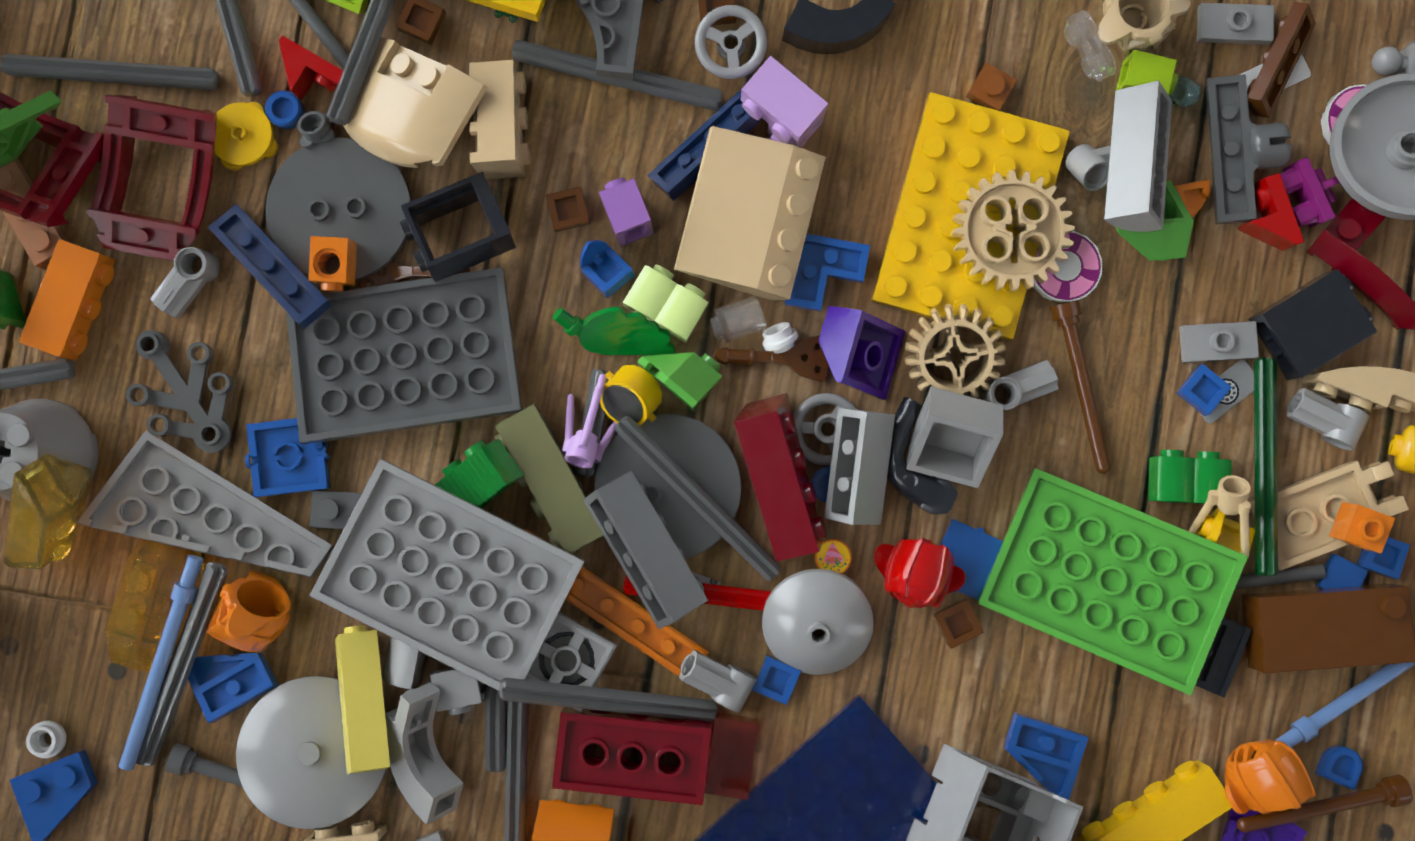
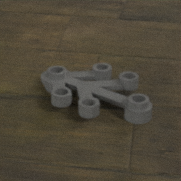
M147 330L141 333L136 340L137 352L143 358L154 362L175 394L154 391L146 385L134 384L126 392L128 402L134 406L143 407L150 404L187 411L195 423L175 422L167 415L154 414L147 421L149 433L154 436H167L171 434L193 438L199 449L209 453H216L225 449L231 440V429L223 419L228 394L234 387L233 378L226 373H213L208 379V388L213 392L208 413L201 404L208 363L212 361L214 356L212 347L201 342H195L189 346L187 356L192 364L187 384L168 356L171 347L168 337L154 330ZM152 338L155 342L154 348L147 351L145 347L146 342ZM203 347L205 349V357L198 360L196 358V351ZM220 377L226 380V385L222 390H218L216 387V381ZM139 389H142L144 391V398L138 402L135 394ZM159 419H163L165 422V427L161 432H158L156 429V422ZM209 428H213L216 432V436L212 441L206 438V432Z

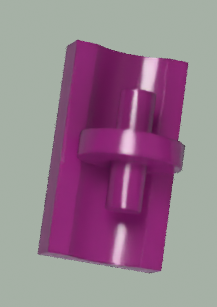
M1308 157L1282 169L1283 173L1280 175L1287 194L1293 192L1299 204L1292 208L1299 227L1308 225L1311 228L1336 217L1330 203L1336 201L1331 187L1340 183L1337 177L1327 180L1322 168L1314 170Z

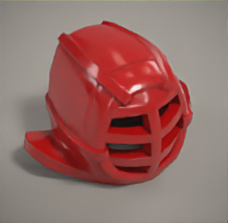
M919 538L918 540L902 539L898 542L897 546L884 543L877 546L874 550V564L885 578V590L907 608L939 607L946 594L959 590L965 583V571L954 565V556L949 551V548L944 545L933 544L932 540H927L926 538Z

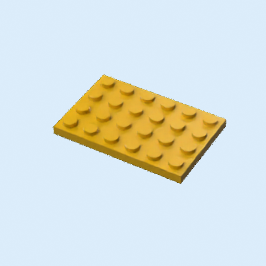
M930 92L927 97L871 302L934 319L931 315V310L934 308L937 309L940 317L946 316V304H951L954 315H958L960 305L965 304L968 307L967 317L976 308L980 309L982 315L979 323L983 319L991 317L994 323L988 331L999 329L1002 333L1000 338L1012 340L1027 289L1022 281H1020L1019 288L1015 292H1011L1008 282L998 291L995 287L996 279L992 278L988 283L982 285L984 275L982 272L979 271L977 274L970 276L969 273L974 265L971 262L961 265L959 262L966 253L965 251H954L953 249L962 239L951 236V232L962 225L957 224L952 219L955 214L965 213L958 207V204L961 200L971 201L966 194L968 190L972 187L980 191L978 183L982 178L988 180L992 185V176L996 172H999L1005 181L1010 170L1015 171L1017 180H1020L1022 175L1029 171L1031 183L1034 184L1042 176L1044 177L1042 188L1045 191L1054 186L1070 131ZM1009 199L1013 220V210L1015 208V202L1013 199ZM1023 205L1024 215L1030 220H1037L1038 212L1035 207ZM986 206L985 212L987 217L992 221H1000V210L995 206ZM1012 223L1006 228V231L1012 232L1013 239L1020 234L1019 231L1013 230ZM1025 241V252L1031 257H1036L1037 244L1033 241ZM988 242L986 248L989 255L994 258H1001L1003 254L1001 246L996 242ZM1012 248V253L1010 254L1011 262L1015 264L1017 259L1014 255V248Z

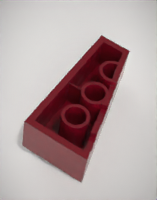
M788 393L746 403L735 419L734 425L776 562L820 552L823 538L827 537V531L822 516L818 517L815 507L817 502L816 493L812 482H809L805 455L800 446Z

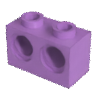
M618 178L607 183L605 190L600 191L599 194L620 247L653 235L651 219L635 179L626 181V178Z

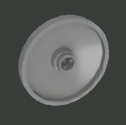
M1412 73L1398 74L1379 79L1357 92L1338 115L1331 132L1329 147L1333 170L1346 192L1367 209L1386 217L1402 220H1415V74Z
M308 676L294 679L268 692L257 702L246 717L237 742L236 765L243 789L251 802L272 820L295 828H323L349 818L366 805L375 795L387 769L347 775L339 680L329 676Z

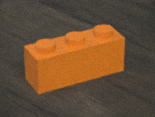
M58 239L19 343L61 358L77 361L78 356L87 346V333L92 320L96 319L100 313V300L105 287L113 279V266L116 259Z

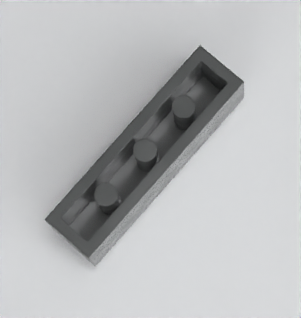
M632 471L595 490L583 500L658 629L674 623L708 601L704 594L703 584L691 572L685 562L683 550L672 540L666 529L663 516L658 511H655L647 497L644 484L635 477Z

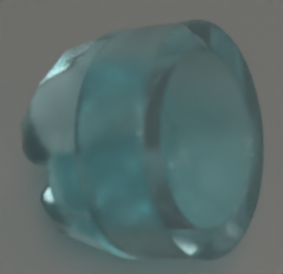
M1184 76L1178 77L1175 90L1172 95H1169L1172 99V105L1180 108L1194 106L1200 100V85L1193 79Z

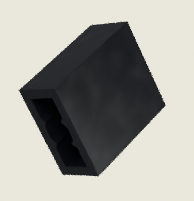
M1338 269L1319 275L1249 318L1250 322L1256 321L1257 334L1272 358L1277 361V366L1286 380L1303 378L1378 332L1372 324L1373 317L1371 313L1355 297L1352 283Z

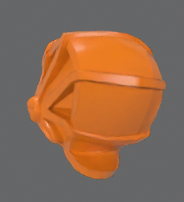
M250 570L245 579L238 578L231 584L223 586L220 592L221 600L206 632L233 648L246 652H262L287 628L290 620L291 600L284 587L275 577L258 570Z
M1266 739L1263 741L1247 742L1239 745L1226 759L1224 771L1225 794L1237 814H1246L1249 810L1268 814L1275 811L1301 808L1303 802L1316 796L1313 783L1302 760L1293 748L1282 741Z

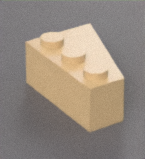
M514 60L469 63V76L487 87L473 112V122H470V134L474 135L475 152L470 153V164L477 173L483 172L486 180L525 177V166L531 164L529 144L523 143L522 130L528 129L526 107H521L520 94H526L524 72H518Z

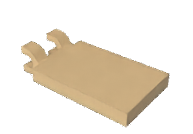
M1350 461L1279 489L1278 569H1287L1348 545V543L1329 537L1342 502L1358 504L1388 516L1409 510L1404 496L1395 497L1394 495H1389L1377 501L1370 484L1394 476L1389 461L1383 463L1376 461L1362 468L1358 461ZM1255 499L1248 502L1251 504V510L1255 517Z

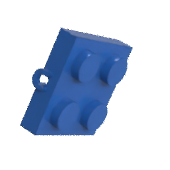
M297 418L246 424L249 454L245 456V463L247 468L251 469L254 497L331 488L328 464L330 455L327 454L329 445L326 442L301 444L299 442Z

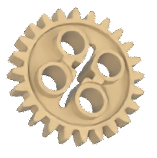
M1010 170L1004 181L1000 173L996 172L992 176V185L988 180L982 178L978 183L980 191L971 187L966 193L971 201L961 200L958 207L965 213L955 214L952 220L962 226L954 229L951 232V236L961 238L962 241L953 249L954 251H965L966 255L959 262L961 265L969 262L974 265L969 273L970 276L977 274L979 271L984 274L982 285H985L993 278L996 279V290L999 291L1008 282L1011 292H1015L1019 288L1020 281H1022L1024 287L1028 290L1034 287V278L1042 284L1048 280L1046 271L1054 275L1060 270L1055 261L1064 262L1068 259L1069 256L1061 249L1069 248L1073 245L1074 242L1064 236L1075 230V226L1064 224V220L1073 213L1072 211H1061L1060 206L1066 201V198L1062 197L1054 200L1052 195L1057 188L1055 185L1046 191L1042 188L1044 177L1041 176L1033 184L1030 182L1029 171H1026L1020 180H1017L1015 171ZM1009 199H1013L1015 202V208L1013 210V220ZM1023 205L1035 207L1038 212V219H1028L1023 213ZM986 206L997 207L1001 212V220L992 221L989 219L985 212ZM1011 223L1013 230L1020 233L1014 239L1012 232L1006 231V228ZM1025 241H1033L1037 244L1040 251L1038 257H1031L1025 252ZM988 242H996L1001 246L1003 251L1001 258H994L989 255L986 248ZM1012 248H1014V255L1017 259L1015 264L1011 262L1010 254L1012 253Z

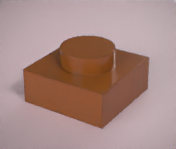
M986 62L967 93L966 98L983 107L1000 111L1017 79Z

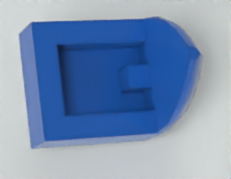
M592 240L587 241L580 255V268L584 276L607 299L635 276L633 269L606 242Z

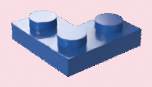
M806 234L791 297L789 300H785L784 305L820 312L827 277L863 283L870 245Z

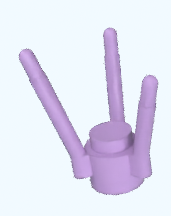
M601 374L598 378L583 430H578L574 436L575 397L573 394H569L567 397L565 440L561 452L565 454L564 458L568 463L580 468H592L594 462L601 463L603 453L616 433L615 426L617 423L614 421L599 444L597 443L598 437L591 433L604 390L605 374Z

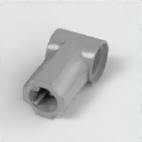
M1089 144L1079 145L1067 156L1066 168L1086 189L1090 191L1099 190L1106 186L1108 182L1111 146L1095 149Z
M195 247L181 249L174 258L173 269L150 300L163 312L180 319L204 285L213 281L220 272L218 258L209 251ZM197 257H200L202 268L195 274L192 264Z
M1045 360L999 379L989 381L990 390L986 391L982 387L980 399L1003 405V411L1009 410L1017 405L1058 390V378L1054 368ZM997 385L1002 386L1007 391L1008 397L1005 404H1000L994 397V390Z
M1306 388L1299 389L1296 395L1291 398L1287 406L1286 416L1322 434L1321 438L1327 443L1348 451L1355 449L1370 418L1366 412L1356 407L1342 403L1336 404Z
M696 650L686 655L681 664L679 675L683 682L711 695V698L737 713H740L757 682L754 676L730 663L726 666Z

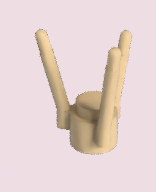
M1239 476L1223 477L1219 481L1218 489L1208 492L1207 501L1188 532L1197 534L1214 505H1217L1224 514H1240L1241 554L1249 558V512L1251 504L1248 502L1251 490L1249 482Z

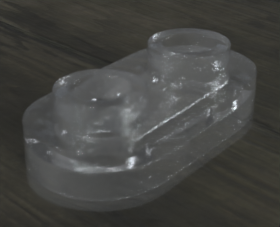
M1080 10L1067 17L1064 35L1068 43L1073 47L1075 46L1079 52L1085 74L1099 82L1116 73L1114 57L1109 47L1100 42L1098 27L1090 14L1085 10Z

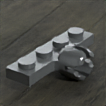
M1246 74L1207 78L1205 86L1215 223L1217 225L1250 222L1257 219L1254 171L1283 167L1290 160L1292 145L1285 144V139L1291 138L1290 131L1284 123L1262 125L1251 123L1248 110Z

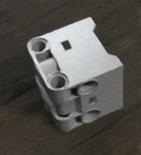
M943 744L932 772V776L943 781V783H936L923 818L928 820V822L915 818L906 841H980L965 834L977 801L1001 810L990 841H1036L1037 837L1040 838L1039 841H1071L1083 806L1040 787L1038 783ZM987 774H988V781H987L986 785L983 787L984 782H985L986 777H987Z

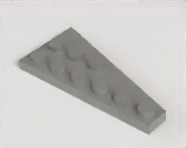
M146 430L77 521L78 524L309 578H314L334 548L328 542Z

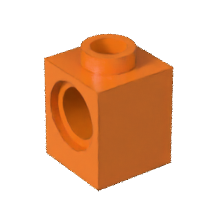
M311 236L308 281L319 284L321 291L343 292V286H355L357 242L349 238ZM338 256L340 260L339 270L329 275L326 270V263L331 257Z
M1342 502L1329 537L1364 550L1382 554L1395 518L1358 504Z

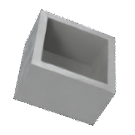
M931 386L910 436L906 469L978 488L1003 436V405Z

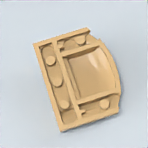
M381 37L350 119L343 126L355 142L369 153L384 161L399 166L418 168V163L432 160V164L435 167L444 165L487 87L449 64L447 66L399 45L395 40Z

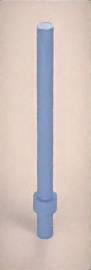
M188 555L180 582H175L170 596L173 603L118 765L123 770L131 771L135 767L188 605L194 602L198 590L195 584L204 560L199 556Z
M1415 662L1385 665L1310 717L1302 716L1291 724L1292 729L1275 740L1282 741L1291 748L1301 741L1307 743L1319 735L1318 730L1407 671L1415 665Z

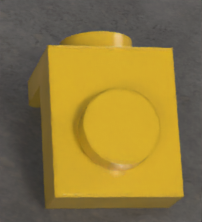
M1217 508L1211 515L1207 516L1197 534L1241 553L1240 523L1225 518V514ZM1249 527V551L1255 534V529Z

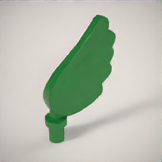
M618 306L593 312L583 320L577 315L572 316L560 307L552 317L554 321L564 327L566 334L578 336L581 345L586 350L596 354L652 356L675 354L676 352L675 345L670 342L669 331L659 328L656 322L647 320L642 313H626L623 308Z

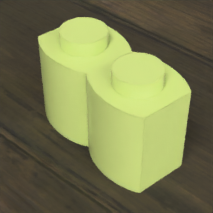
M655 264L654 268L645 265L623 301V306L633 313H642L647 320L656 322L659 328L669 331L670 335L686 343L708 306L709 302L703 299L706 294L690 283H687L685 287L677 284L672 280L674 274L660 265Z

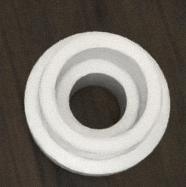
M781 322L767 328L763 332L764 341L762 344L766 351H774L775 354L783 353L794 346L798 333L796 329L791 328L789 322Z
M51 720L35 724L30 729L26 738L27 749L39 758L56 756L63 750L66 744L65 730L59 723ZM46 732L49 733L52 738L51 745L47 744L44 740V735Z

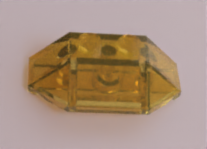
M45 454L14 473L4 563L8 567L40 570L52 561H60L69 553L80 525L77 521L84 513L91 471L87 467Z
M144 539L139 541L127 558L105 630L110 661L112 663L143 672L150 671L173 603L170 596L175 582H180L188 555L202 558L200 552ZM204 560L195 584L196 587H199L206 569ZM192 604L188 605L175 647L177 645L178 639L180 637L181 631L183 629V626L185 624L186 618L188 616Z

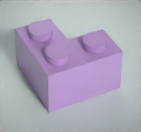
M771 55L741 89L743 109L754 119L759 120L762 118L769 124L767 133L770 135V140L802 148L823 123L828 103Z

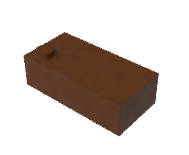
M1383 583L1357 587L1242 594L1244 626L1252 629L1246 644L1248 668L1263 673H1279L1415 662V642L1409 586Z

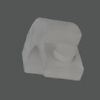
M432 682L416 689L408 690L400 696L398 708L385 713L392 774L404 798L426 825L457 809L464 784L445 764L435 744L433 720L440 690Z

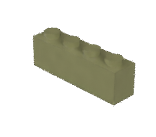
M532 404L496 424L495 427L499 434L494 436L495 440L499 439L502 441L506 451L511 454L512 458L515 459V463L519 465V470L523 471V476L518 479V482L522 487L528 485L534 496V499L530 500L532 508L540 520L546 518L552 528V531L548 532L552 544L569 553H573L603 536L583 501L588 495L571 464L565 460V454L561 452L562 448L539 406Z

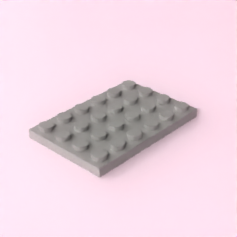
M380 459L309 596L499 691L503 678L526 679L585 560L384 459Z

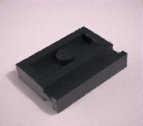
M1223 617L1195 686L1225 698L1251 634V628Z

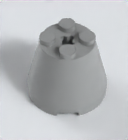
M49 399L24 400L0 410V497L26 508H51L63 505L64 502L74 497L82 488L88 486L94 476L98 463V442L96 435L91 433L86 421L78 414V410L66 403Z

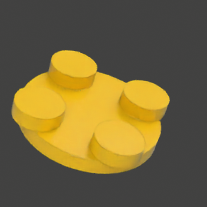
M232 103L221 108L216 113L215 154L221 159L222 164L227 169L237 171L243 166L258 163L264 157H273L278 152L279 145L274 139L272 123L266 116L264 107L259 103Z

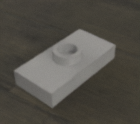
M1201 3L1197 7V42L1269 45L1273 42L1274 5Z
M1256 321L1183 325L1179 327L1182 363L1259 358Z

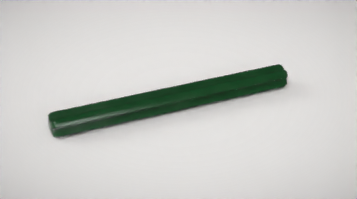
M1258 358L1254 362L1256 575L1267 577L1278 574L1277 361L1274 358Z

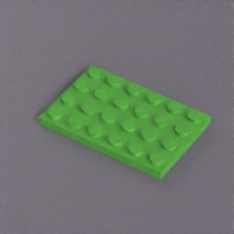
M1034 468L977 604L1191 696L1248 556Z

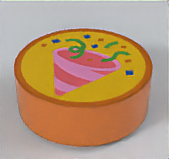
M837 539L824 540L820 552L814 553V562L818 569L832 570L841 574L847 571L852 560L851 551L848 546Z

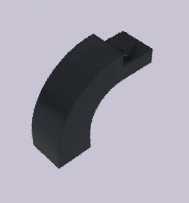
M798 0L784 28L782 41L801 50L817 54H837L853 50L867 43L881 31L890 18L895 3L890 0H861L850 8L831 10L809 0Z

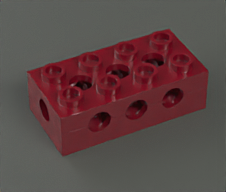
M564 707L560 712L552 788L703 805L711 738V722L582 709L580 712L574 708ZM590 743L600 744L604 748L605 754L601 757H594L588 752L587 745ZM634 747L641 751L643 757L638 761H631L625 757L623 751L626 748ZM670 751L676 753L680 761L675 765H667L662 762L660 756Z

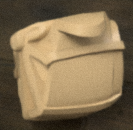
M1105 0L1102 4L1104 17L1098 29L1100 42L1105 45L1117 43L1127 56L1134 49L1143 52L1149 49L1155 50L1169 33L1175 29L1177 16L1189 10L1191 1Z

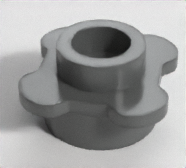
M310 111L300 117L297 128L302 135L299 143L303 148H311L316 143H328L334 139L335 133L331 129L332 122L327 117V113Z

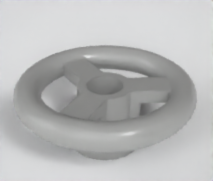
M737 5L718 7L709 12L697 28L695 34L697 57L704 68L717 77L724 79L744 77L752 73L761 64L767 50L765 27L757 15L747 8ZM727 16H735L747 21L738 30L722 32L711 27L714 22ZM755 32V52L747 63L739 66V58L745 51V39ZM706 38L717 43V51L723 59L728 61V68L718 65L710 58L706 49ZM728 38L737 40L738 45L734 49L725 47L724 42Z
M823 393L806 399L797 408L793 417L800 446L806 460L817 465L831 466L832 455H822L811 450L806 445L802 433L814 434L820 442L828 444L832 453L838 408L856 409L849 400L840 395ZM822 404L836 406L831 414L820 416L814 423L803 421L806 414L816 406ZM828 422L833 425L834 432L831 436H825L822 433L821 426L823 423Z

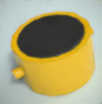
M624 365L615 374L610 370L605 374L608 381L604 385L600 404L610 419L618 423L623 417L630 416L640 426L647 419L653 422L657 418L653 412L662 402V391L652 374L635 365Z

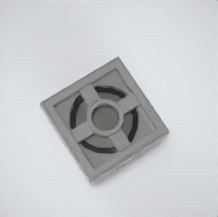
M559 612L525 680L595 687L618 644ZM574 708L580 712L582 711L580 708Z

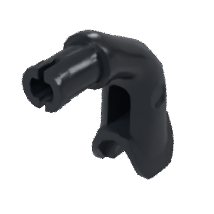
M904 397L895 413L887 479L902 496L918 505V508L933 515L946 514L951 510L958 493L955 487L948 480L934 476L932 478L923 473L906 469L907 463L903 459L904 451L911 439L909 433L923 406L910 398Z

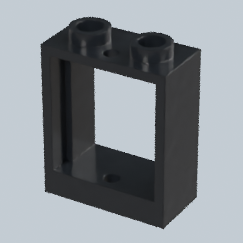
M483 172L401 205L406 218L400 221L402 229L409 242L415 240L419 250L414 251L413 254L421 272L429 270L434 282L516 248L510 230ZM479 201L494 234L435 259L420 225Z

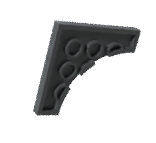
M574 0L585 14L595 38L597 76L633 80L644 0Z

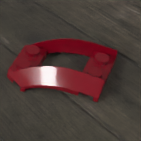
M0 92V110L4 108L11 110L23 104ZM44 113L36 119L43 127L34 138L57 148L24 198L0 189V210L47 227L70 224L63 217V214L95 164L102 161L104 134L100 132L93 134L81 130L78 125Z
M105 95V103H108V124L104 125L100 174L92 206L87 209V216L92 217L100 232L97 233V236L104 248L174 261L176 254L181 249L189 247L198 236L202 224L213 174L217 114L209 109L197 110L137 99V96ZM135 138L194 149L189 193L181 222L121 212L133 161Z
M1352 198L1328 227L1322 231L1306 253L1311 256L1316 255L1332 266L1331 270L1338 269L1341 274L1345 275L1355 288L1369 298L1392 321V327L1397 330L1400 328L1415 330V300L1413 301L1379 267L1357 252L1386 216L1367 209Z

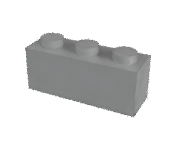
M838 408L825 519L851 525H881L895 414Z

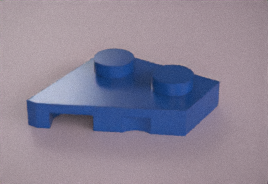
M264 653L196 657L188 677L191 688L208 723L217 722L279 686Z
M1014 712L1003 747L1047 790L1069 800L1089 737L1085 734Z
M85 749L9 780L32 841H47L54 829L76 809L79 801L85 798L98 784Z

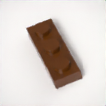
M1294 2L1288 16L1282 18L1278 29V36L1273 46L1266 50L1263 57V66L1257 78L1253 79L1248 87L1247 99L1256 116L1270 118L1316 25L1310 6L1307 3Z

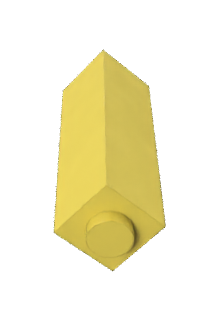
M366 625L344 628V634H338L336 637L335 646L347 775L387 769L390 767L377 630L367 631Z

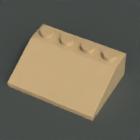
M715 126L710 127L674 270L767 300H789L826 157L795 145Z

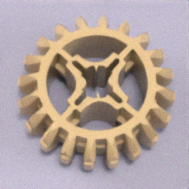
M951 304L945 305L946 316L940 317L936 308L932 309L931 315L934 321L929 323L926 318L920 317L918 321L924 328L923 332L913 328L909 332L918 342L905 343L907 351L916 353L905 357L906 365L916 366L909 371L910 378L917 379L922 377L917 383L920 391L931 385L932 387L962 395L969 391L973 398H979L976 388L981 385L984 390H990V384L986 380L987 377L999 379L1001 376L992 367L1005 365V359L995 355L1006 350L1004 343L994 342L1002 336L999 329L988 331L994 323L991 317H987L979 323L982 312L978 308L973 310L969 317H967L968 307L965 304L960 305L958 315H954ZM957 326L973 329L980 334L984 344L975 345L974 342L967 343L961 341ZM946 328L943 344L939 347L931 348V352H925L931 338L937 332ZM952 339H954L960 352H964L963 356L959 355L960 359L956 361L957 370L950 356L946 355L947 352L951 353L949 349L953 347ZM984 355L979 368L972 375L965 378L967 364L971 361L979 360V356ZM935 363V366L943 365L949 367L953 381L936 377L928 370L925 364Z

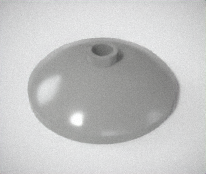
M827 569L804 570L785 578L770 593L762 615L763 635L773 655L779 661L801 670V673L813 675L834 673L854 663L866 650L871 640L874 626L872 608L864 591L847 576ZM816 629H822L825 631V634L817 637L812 632Z

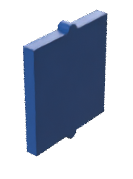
M951 519L940 544L949 548V551L954 556V565L964 570L966 575L964 585L952 593L959 591L978 600L1003 541L984 533V529L981 527L975 529L955 519Z

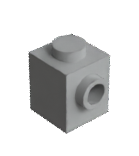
M452 667L435 671L430 675L431 681L427 682H432L440 690L436 707L437 712L449 710V715H458L471 711V705L482 703L485 700V684Z

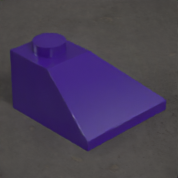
M828 306L819 343L836 382L878 399H887L905 330L862 310Z

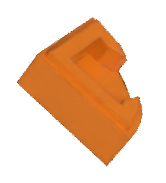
M1210 179L1174 186L1191 217H1194L1203 208L1211 190Z

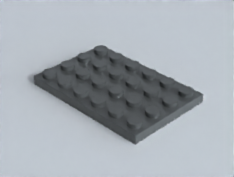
M502 267L453 274L437 282H434L433 278L322 294L332 306L304 330L286 312L299 442L303 445L506 415L523 410L505 271Z

